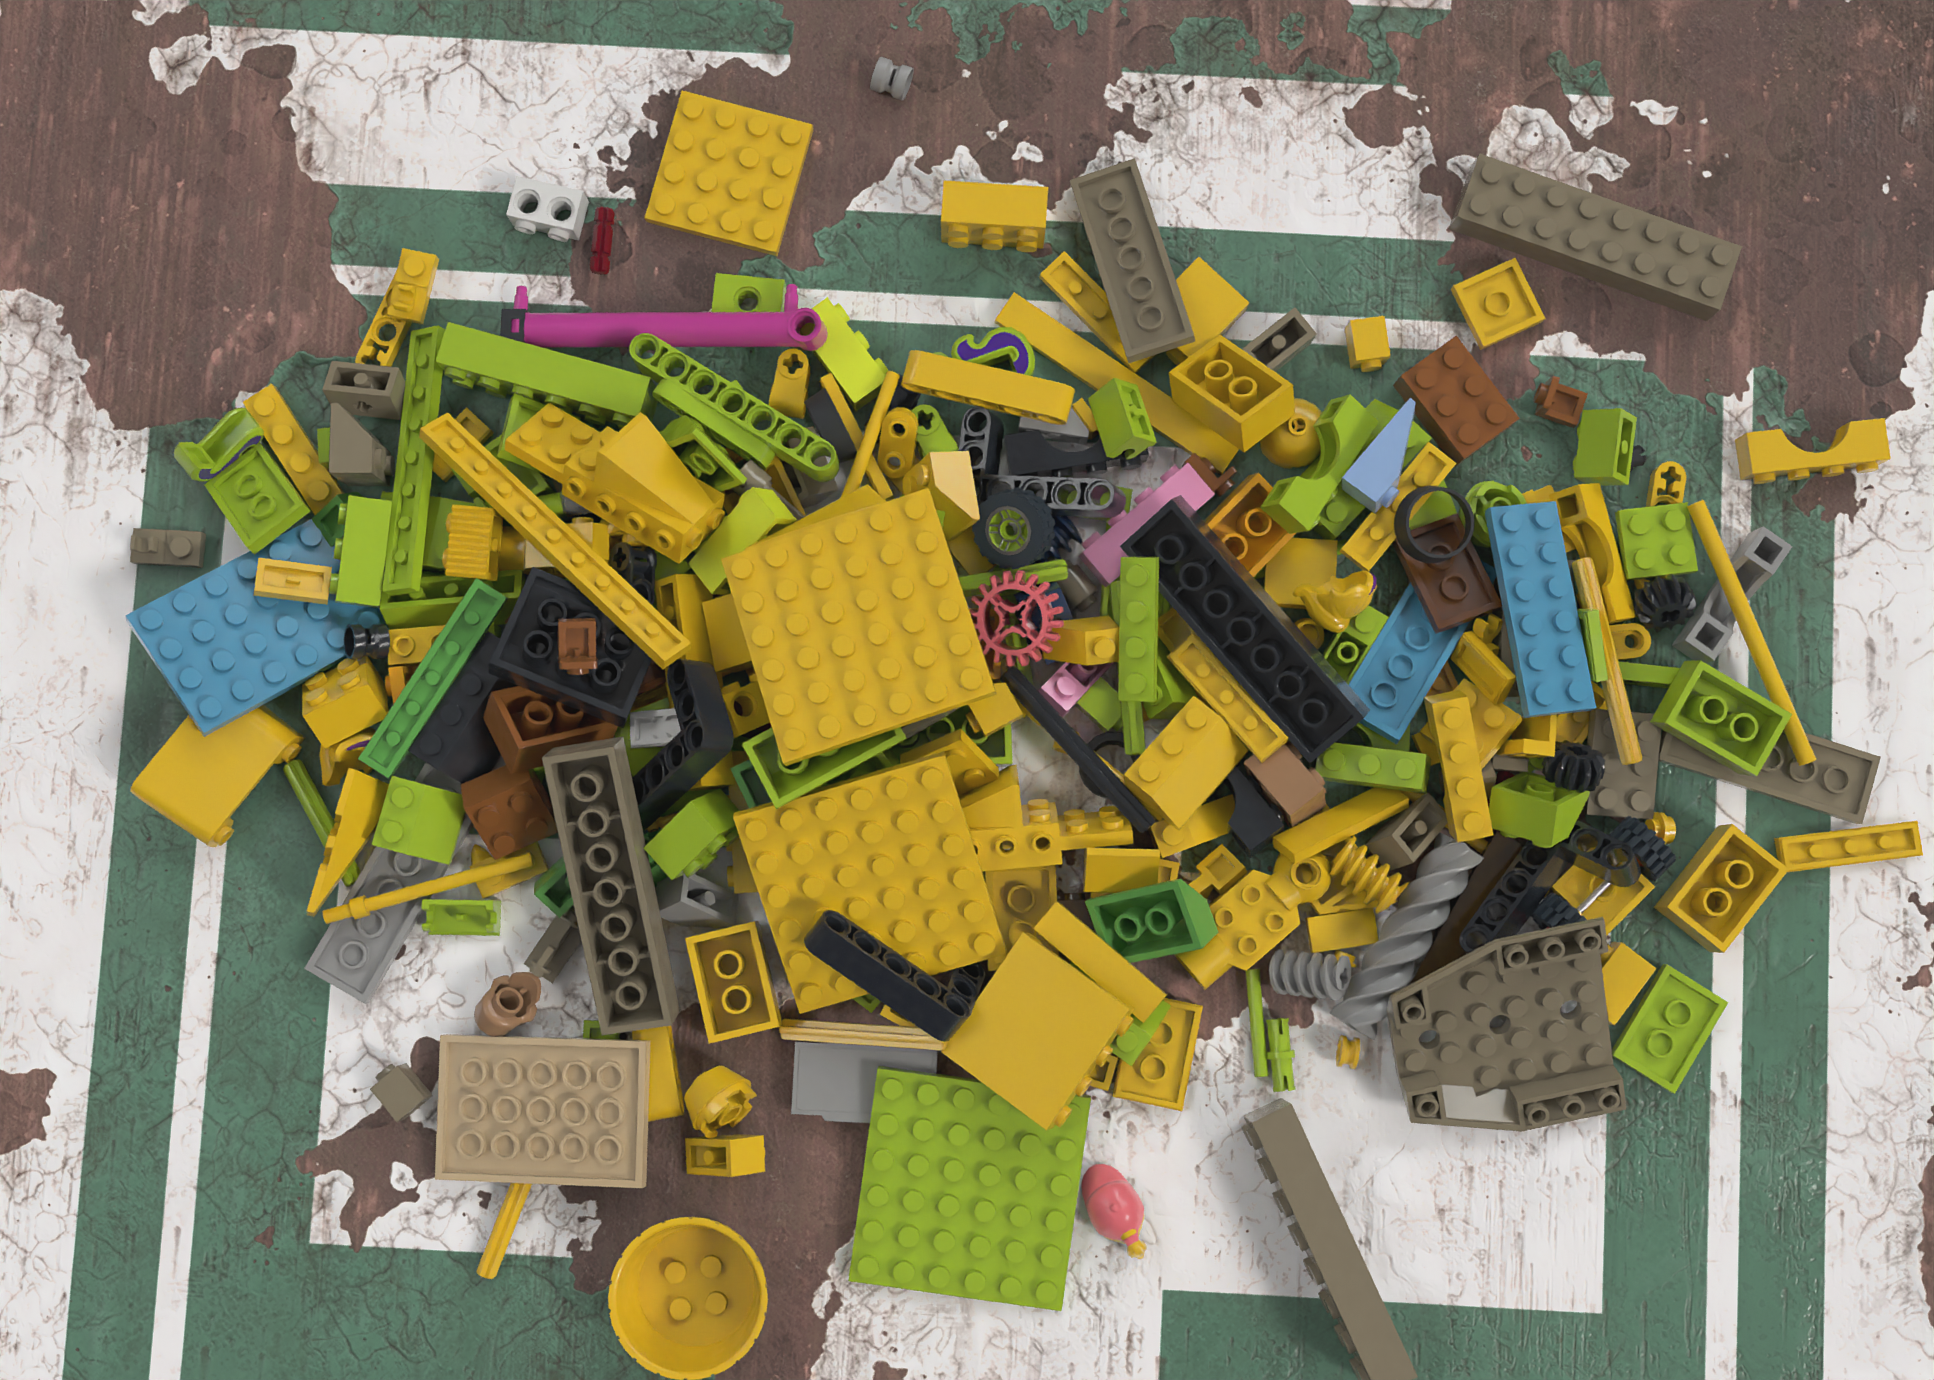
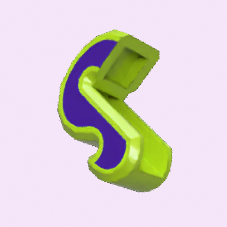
M998 327L989 331L980 344L974 343V336L972 334H966L958 338L952 346L951 358L985 366H992L1009 360L1013 372L1029 376L1034 375L1035 356L1033 349L1024 334L1012 327Z
M235 408L229 411L198 444L194 442H179L174 449V458L192 480L208 481L241 457L247 448L259 443L263 439L264 431L246 408Z

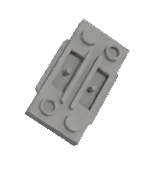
M796 1041L791 1114L822 1115L825 1121L870 1123L878 1066L936 1074L937 1050Z

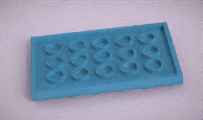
M312 520L278 536L255 555L249 551L125 615L127 623L203 737L302 684L319 672H323L346 659L344 632L348 624H361L364 628H370L372 624H385L387 626L379 608L335 603L336 595L329 594L327 605L254 596L258 558L332 567L331 573L339 574L340 560L333 559L335 545L330 547Z

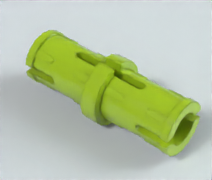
M1289 1018L1266 1019L1270 1051L1267 1052V1059L1271 1060L1273 1092L1296 1090L1292 1065L1295 1050H1291Z

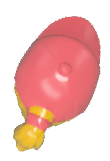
M1105 1164L1091 1166L1083 1176L1081 1188L1085 1207L1093 1227L1105 1238L1126 1244L1127 1254L1131 1258L1143 1259L1147 1246L1144 1241L1139 1240L1144 1221V1206L1139 1195L1125 1177L1112 1166Z

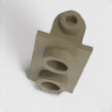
M569 909L560 918L557 915L555 916L524 962V965L530 968L529 971L539 978L543 977L552 984L581 943L578 922L574 911Z

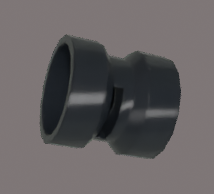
M348 624L346 626L344 650L348 659H362L363 656H370L372 659L387 658L390 648V636L385 624H372L370 628H364L361 624Z

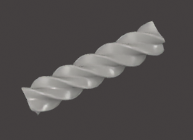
M1439 832L1435 838L1434 850L1425 855L1417 868L1416 880L1407 885L1401 893L1398 910L1389 915L1384 921L1380 931V940L1366 951L1362 960V971L1352 976L1348 989L1343 996V1001L1329 1012L1331 1015L1341 1020L1350 1028L1375 1040L1377 1022L1387 1017L1386 1008L1390 995L1402 989L1411 980L1414 971L1413 961L1421 958L1430 949L1432 943L1431 930L1440 927L1448 919L1450 913L1449 900L1463 893L1468 884V869L1480 864L1484 859L1482 856L1471 850L1464 842L1458 843L1455 839Z

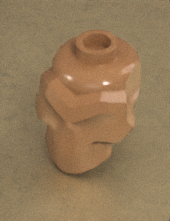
M516 972L510 977L503 975L495 978L491 988L475 1007L474 1018L479 1029L486 1035L501 1037L507 1035L515 1027L533 1021L537 1012L535 1004L540 1000L541 981L539 977L530 972Z

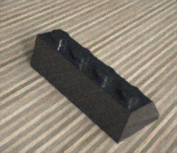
M487 631L408 749L415 756L461 784L491 772L500 759L501 753L483 717L491 692L518 686L489 674V662L500 638Z

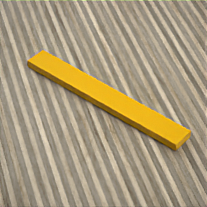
M1015 292L996 317L995 324L1000 327H1012L1024 334L1034 350L1095 391H1098L1113 378L1138 385L1152 429L1190 455L1196 453L1200 459L1202 457L1207 458L1220 475L1224 473L1239 451L1233 444L1174 403L1170 396Z

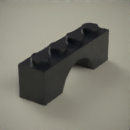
M1039 430L1004 435L1008 471L1011 476L1072 478L1073 473L1087 471V475H1098L1106 473L1108 467L1121 466V470L1139 468L1142 466L1141 462H1146L1149 456L1148 448H1146L1136 457L1128 460L1124 454L1127 450L1115 458L1107 457L1101 438L1088 449L1078 452H1067L1057 449L1048 443Z
M1238 763L1222 781L1232 793L1235 802V809L1228 822L1227 831L1250 859L1270 844L1274 836L1284 831L1282 821L1285 818L1274 803L1268 805L1260 796L1262 789L1250 775L1245 778L1237 768L1240 766V763Z

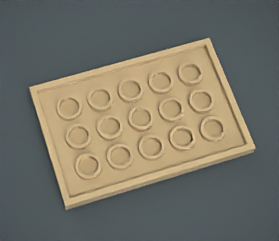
M440 1035L435 1180L623 1188L646 1187L650 1040Z

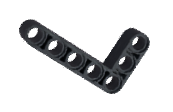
M981 406L972 407L964 414L958 451H969L975 488L979 487V492L976 496L978 509L979 505L983 501L988 500L987 497L1009 488H1022V490L1033 491L1035 495L1038 491L1044 489L1043 502L1046 506H1049L1052 511L1050 513L1054 516L1111 518L1121 514L1126 505L1125 494L1105 479L999 475L1004 434L1002 420ZM987 420L986 427L979 432L981 423ZM983 453L982 461L975 466L976 458ZM1077 490L1076 499L1072 503L1067 504L1069 494ZM1110 491L1108 502L1100 505L1102 495Z
M679 658L670 664L667 670V683L681 731L632 777L643 829L652 825L730 752L733 746V730L713 665L708 662Z
M1578 820L1569 837L1553 847H1538L1532 844V840H1528L1463 929L1459 937V943L1464 953L1468 954L1474 951L1480 944H1487L1495 939L1517 935L1568 863L1615 886L1628 887L1635 884L1641 875V868L1631 846ZM1596 847L1590 852H1585L1589 848ZM1546 860L1542 864L1536 865L1538 862ZM1621 862H1626L1624 865L1620 867H1615L1617 864ZM1525 888L1522 892L1515 893L1517 890ZM1505 916L1502 920L1495 921L1498 917Z
M826 910L804 937L806 948L814 956L923 1031L943 1042L949 1041L971 1015L985 978L984 968L977 962L949 970L939 982L845 916L833 910Z

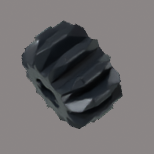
M1673 574L1668 575L1664 579L1657 576L1653 582H1644V588L1635 591L1636 598L1632 601L1636 617L1639 618L1640 623L1644 625L1645 629L1654 628L1656 632H1660L1664 628L1672 630L1673 626L1677 624L1684 625L1686 618L1694 616L1693 609L1697 606L1695 602L1696 597L1689 584L1683 577L1675 578Z
M1567 740L1555 742V757L1543 758L1542 773L1545 775V780L1555 783L1557 788L1563 787L1568 791L1576 790L1580 793H1583L1585 790L1595 791L1596 786H1599L1600 780L1603 779L1606 760L1602 757L1601 752L1593 750L1590 745L1585 746L1579 742L1571 743Z

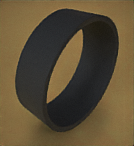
M823 388L804 401L805 406L820 437L834 447L839 463L854 459L857 454L855 446L826 389Z
M1439 486L1420 487L1410 492L1400 502L1394 519L1395 535L1402 549L1410 557L1424 563L1443 562L1461 552L1469 543L1474 531V515L1467 500L1458 492ZM1433 491H1443L1451 495L1459 503L1465 517V533L1460 545L1454 552L1445 555L1431 554L1420 548L1414 541L1409 527V518L1413 506L1422 496Z

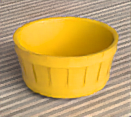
M674 1218L660 1222L642 1232L641 1236H637L621 1254L623 1256L619 1258L610 1280L612 1284L609 1285L608 1307L611 1310L609 1313L615 1334L619 1336L618 1340L625 1351L632 1358L637 1359L636 1362L645 1369L655 1374L660 1373V1376L670 1379L699 1380L711 1377V1374L716 1375L736 1364V1361H739L755 1343L754 1339L758 1338L766 1317L765 1313L767 1312L768 1303L767 1282L763 1267L755 1251L732 1228L708 1218Z

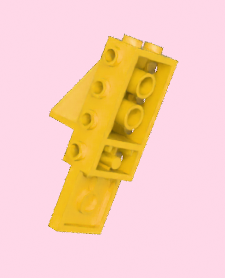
M548 403L505 440V450L561 483L562 495L678 564L695 550L713 530L718 528L724 518L725 511L722 509L725 494L692 476L649 418L641 412L619 432L609 426L599 432L553 404Z
M1009 765L1000 770L999 779L958 795L982 872L1063 864L1062 850L1133 844V831L1130 821L1116 806H1104L1097 812L1086 813L1082 809H1070L1065 811L1064 815H1057L1055 802H1048L1047 799H1033L1028 801L1026 805H1021L1017 765Z

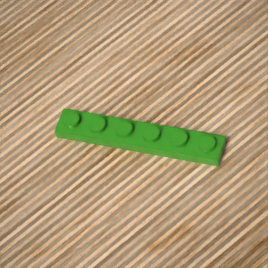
M475 579L358 759L387 778L393 776L409 752L408 749L509 599L508 597L480 579Z

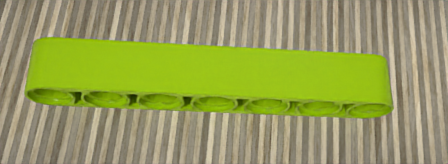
M642 333L632 339L629 345V352L642 374L651 377L657 383L662 378L673 382L768 445L777 457L814 480L828 482L837 476L839 472L838 457L834 447L828 441L658 337L649 333ZM648 350L656 351L651 358H641L642 354ZM684 368L681 375L676 377L669 376L673 369ZM705 385L713 386L709 393L698 394L701 387ZM733 403L743 404L736 412L726 411L728 406ZM763 420L772 422L768 429H755L756 425ZM797 438L801 440L800 444L795 448L784 447L789 439ZM827 456L831 458L830 462L823 467L813 464L818 457Z

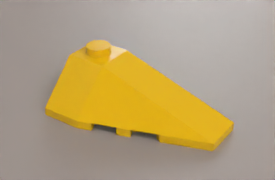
M348 768L335 811V824L328 835L323 855L325 857L323 863L320 864L308 904V916L314 917L376 831L389 784L358 770Z

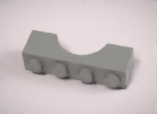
M1764 526L1748 533L1730 560L1748 601L1761 585L1776 572L1793 547ZM1718 578L1695 610L1694 616L1689 619L1672 644L1673 647L1692 660H1701L1704 663L1715 661L1734 633L1733 627L1736 621Z

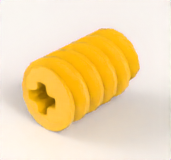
M1352 836L1330 862L1333 863L1330 875L1334 877L1341 872L1345 873L1341 884L1345 886L1354 881L1356 884L1353 894L1357 895L1365 890L1367 894L1363 903L1367 905L1377 900L1378 904L1375 913L1379 914L1390 907L1409 882L1399 887L1401 874L1395 873L1387 877L1390 865L1385 863L1377 868L1376 864L1379 856L1374 854L1367 859L1364 858L1368 847L1362 845L1354 849L1356 837Z

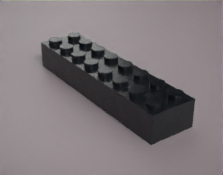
M1181 495L1172 498L1120 545L1128 557H1159L1158 591L1270 719L1284 732L1309 763L1368 714L1370 709Z

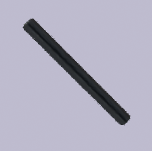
M1012 666L1001 675L1000 681L1007 684L1016 699L1140 833L1147 831L1155 823V817L1018 668Z

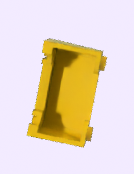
M265 705L254 709L206 737H203L188 715L135 779L130 792L207 846L216 848L217 845H223L232 836L234 829L231 827L234 820L230 817L274 763L281 764L284 761L289 763L297 757L302 749L300 744L305 737Z

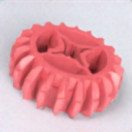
M1009 570L1004 571L1002 581L996 575L989 578L992 588L986 584H981L978 587L984 598L976 595L971 598L973 604L979 606V609H970L969 611L971 617H977V622L974 623V626L980 632V635H978L979 641H985L986 643L982 648L983 653L987 655L992 650H995L993 662L995 663L1000 662L1004 655H1006V665L1008 667L1014 666L1016 657L1022 667L1029 664V655L1035 662L1042 659L1039 648L1045 653H1050L1053 650L1047 639L1055 642L1060 640V635L1052 631V627L1061 628L1064 626V621L1054 619L1055 614L1062 613L1064 610L1062 606L1052 608L1051 602L1057 600L1059 595L1053 593L1046 596L1045 592L1050 587V583L1047 581L1036 587L1039 577L1037 574H1031L1027 582H1025L1026 575L1024 570L1017 571L1015 580ZM1007 589H1017L1028 593L1029 596L1016 605L1008 599L1004 600L999 594ZM1037 603L1042 613L1040 633L1036 630L1038 627L1035 626L1031 618L1032 611ZM992 604L995 606L994 610L1000 619L995 633L991 628L989 618ZM1024 609L1021 612L1022 618L1019 619L1022 620V624L1007 628L1011 624L1009 619L1013 618L1009 616V613ZM1015 632L1023 638L1028 637L1032 643L1026 647H1012L1002 641Z

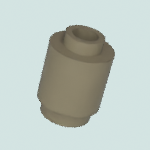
M1067 560L1068 578L1056 581V583L1060 586L1070 611L1072 612L1078 608L1082 613L1097 601L1094 594L1098 589L1078 564L1073 565L1070 560Z

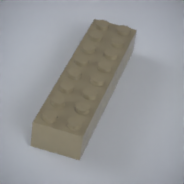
M1479 153L1470 167L1448 228L1705 321L1721 310L1742 248L1740 245Z
M618 737L554 747L542 757L601 1033L602 1035L670 1026L680 1012L648 853L644 849L646 844L624 738Z
M1280 1098L1243 1115L1247 1123L1242 1126L1243 1133L1249 1145L1253 1146L1255 1150H1259L1262 1158L1257 1159V1163L1266 1180H1269L1270 1184L1274 1183L1277 1191L1272 1193L1280 1212L1284 1213L1286 1218L1290 1217L1293 1223L1287 1226L1295 1245L1299 1246L1302 1252L1305 1251L1308 1256L1303 1259V1263L1312 1280H1315L1317 1286L1320 1284L1323 1291L1318 1293L1326 1312L1330 1313L1332 1319H1337L1339 1323L1333 1326L1341 1345L1345 1346L1349 1354L1352 1353L1354 1358L1349 1360V1363L1358 1380H1413L1417 1378L1415 1369L1292 1104Z

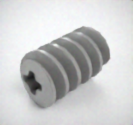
M1278 949L1273 954L1269 965L1270 981L1273 990L1277 994L1286 995L1289 993L1292 996L1302 994L1303 997L1312 998L1315 996L1319 999H1326L1328 997L1330 1000L1338 1001L1345 995L1351 977V963L1349 957L1343 955L1337 963L1335 955L1328 954L1324 960L1320 953H1315L1311 958L1308 952L1302 951L1298 957L1296 951L1289 950L1284 956L1283 950Z

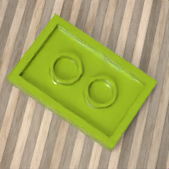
M260 442L204 484L244 545L254 555L310 512L308 506L268 450Z
M1663 964L1614 1045L1612 1057L1668 1092L1675 1094L1729 1002L1668 964Z

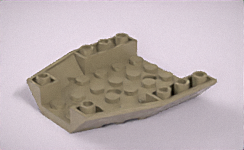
M1603 917L1495 939L1390 995L1386 1012L1393 1057L1411 1123L1522 1132L1626 1110L1623 1078L1613 1065L1600 956L1601 953L1608 952ZM1570 1000L1577 1001L1576 1007L1568 1013L1560 1012V1008L1565 1002ZM1499 1015L1507 1017L1502 1026L1496 1028L1489 1026L1494 1017ZM1427 1030L1436 1031V1036L1433 1040L1429 1042L1419 1041V1037L1423 1032Z

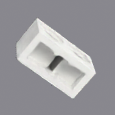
M516 176L506 215L512 225L515 226L514 228L522 233L535 234V231L548 233V237L561 242H567L569 238L579 240L589 201L582 190ZM528 203H538V207L534 212L523 213V209ZM560 211H571L568 219L564 221L556 220Z

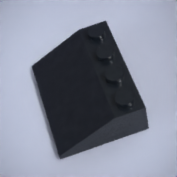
M532 567L491 657L489 674L624 728L652 659L572 582ZM595 618L597 669H589V673L583 675L568 674L567 669H560L558 663V619Z

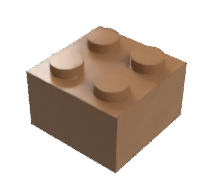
M1288 740L1263 763L1253 754L1244 762L1247 776L1253 777L1262 789L1261 795L1269 804L1274 803L1285 818L1284 822L1289 828H1292L1311 819L1326 807V790L1323 787L1325 781L1313 767L1308 770L1305 768L1300 760L1302 758L1301 753Z

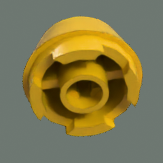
M717 1066L700 1074L693 1081L685 1093L684 1101L694 1129L701 1130L707 1138H714L718 1134L716 1129L728 1123L731 1127L738 1124L752 1109V1105L748 1101L757 1097V1095L751 1089V1082L725 1066Z

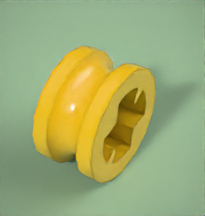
M1340 1035L1336 1050V1066L1342 1067L1344 1064H1347L1350 1069L1355 1070L1360 1054V1038L1354 1037L1353 1040H1348L1346 1036Z

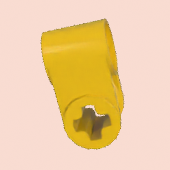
M796 348L788 349L779 356L769 398L770 407L787 417L803 419L806 406L804 401L808 399V385L811 374L807 356L801 350ZM793 362H799L800 368L795 370V374H791L788 367H792Z

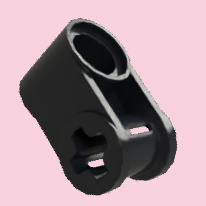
M616 543L610 552V566L652 605L655 598L654 584L657 566L655 551L650 547L643 546L637 549L632 548L629 543Z

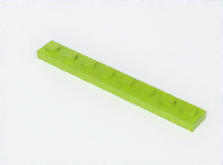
M439 325L412 330L410 336L382 592L391 596L420 592L434 451L419 438L420 428L437 419L439 413L443 369L436 363V358L445 329Z

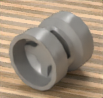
M880 57L872 75L870 89L879 93L887 91L891 93L893 98L903 101L910 88L914 68L907 65L896 66L893 65L892 60Z

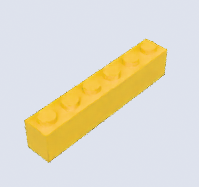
M674 574L656 580L655 592L658 612L691 642L689 652L681 656L680 659L708 662L714 667L702 602L713 599V594H711L697 574ZM667 666V667L665 668L666 683H667V670H668L669 666ZM716 672L721 689L723 688L722 672ZM667 683L669 708L671 709L674 708V704ZM731 750L688 791L713 790L735 785V778L730 769L734 767Z

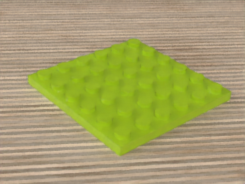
M878 1066L848 1281L1062 1311L1091 1095L1083 1094L1082 1097L1075 1095L1068 1106L1072 1109V1112L1060 1128L1055 1125L1052 1129L1045 1130L977 1079Z

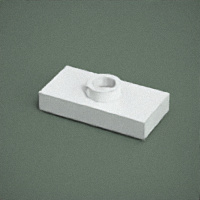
M675 708L630 712L631 748L640 749L666 746L681 731Z

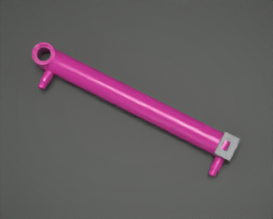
M788 284L786 286L784 312L529 313L527 287L519 285L516 287V295L514 296V309L501 310L500 336L538 347H629L632 339L637 335L649 333L672 347H800L803 350L813 351L823 346L828 335L827 327L817 312L810 308L798 309V294L795 284ZM805 324H815L811 334L807 336L800 335V330Z

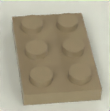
M1590 710L1587 745H1590L1593 750L1601 752L1602 757L1606 761L1603 779L1600 780V784L1596 786L1595 791H1590L1589 797L1581 811L1582 814L1653 819L1661 728L1650 722L1654 714L1631 712L1643 758L1639 763L1623 765L1620 760L1608 710Z

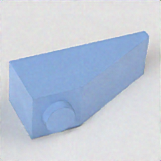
M1409 398L1342 477V490L1375 514L1382 505L1386 508L1389 507L1399 494L1397 488L1415 412L1416 402Z

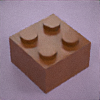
M505 765L461 784L464 810L495 860L558 833L551 799L534 769L510 774Z

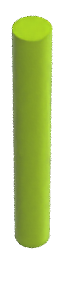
M1248 969L1245 972L1254 1077L1269 1076L1260 969Z

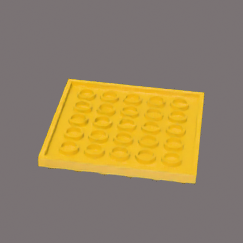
M929 488L721 559L780 756L785 766L997 695Z
M945 751L813 789L778 809L775 808L772 802L734 813L733 819L800 1014L870 994L814 956L806 948L804 937L826 910H833L842 914L930 976L1007 954Z

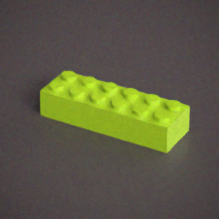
M451 322L447 323L436 358V363L445 371L444 375L452 378V383L457 386L473 389V386L477 385L486 388V393L499 398H506L507 394L513 395L515 393L547 405L551 403L569 414L575 412L586 415L585 420L594 424L605 425L606 421L619 424L618 429L620 430L640 412L646 415L652 422L658 400L652 395L656 386L651 377Z

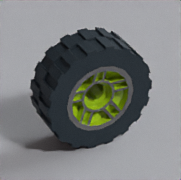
M1022 488L1007 489L987 497L988 500L983 501L979 505L980 519L972 525V532L975 535L974 541L978 545L981 555L985 556L991 564H997L999 568L1018 569L1041 559L1044 553L1050 549L1051 541L1055 536L1053 530L1055 521L1050 513L1052 511L1043 502L1044 500L1040 496H1036L1033 491L1022 490ZM1010 523H1015L1017 525L1018 533L1016 535H1014L1015 531L1013 529V526L1010 525Z

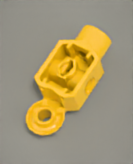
M576 517L572 518V523L566 524L608 564L610 552L616 543L624 542L629 543L633 547H648V545L604 519L599 523H594L592 518ZM503 526L498 571L522 570L524 574L529 575L532 567H535L557 577L566 578L513 526Z
M1319 852L1294 864L1281 853L1276 860L1272 875L1254 869L1248 870L1229 889L1209 904L1219 933L1202 949L1174 954V956L1204 990L1232 966L1247 971L1300 925L1297 905L1299 903L1313 902L1322 897L1327 891L1332 876L1330 875L1331 865L1325 854ZM1302 863L1307 864L1312 870V878L1306 884L1299 882L1295 874L1296 868Z

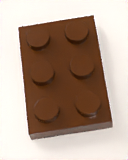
M1456 513L1410 530L1417 545L1426 552L1435 555H1445L1454 552L1460 545L1465 528ZM1397 538L1392 542L1435 634L1496 612L1502 607V603L1471 540L1461 552L1439 563L1420 562L1410 557L1402 549Z

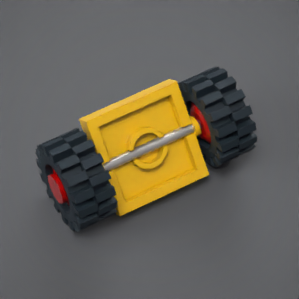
M1628 816L1609 835L1631 846L1641 868L1639 880L1631 886L1619 887L1573 865L1550 888L1554 893H1550L1537 906L1531 917L1541 930L1603 917L1607 936L1655 888L1650 881L1655 882L1676 861L1675 854L1672 853L1669 846L1664 844L1665 841L1662 838H1658L1655 835V831L1649 830L1647 825L1643 822L1640 823L1637 818ZM1596 847L1590 848L1587 852L1594 850ZM1621 862L1617 864L1615 867H1620L1624 865L1626 862Z

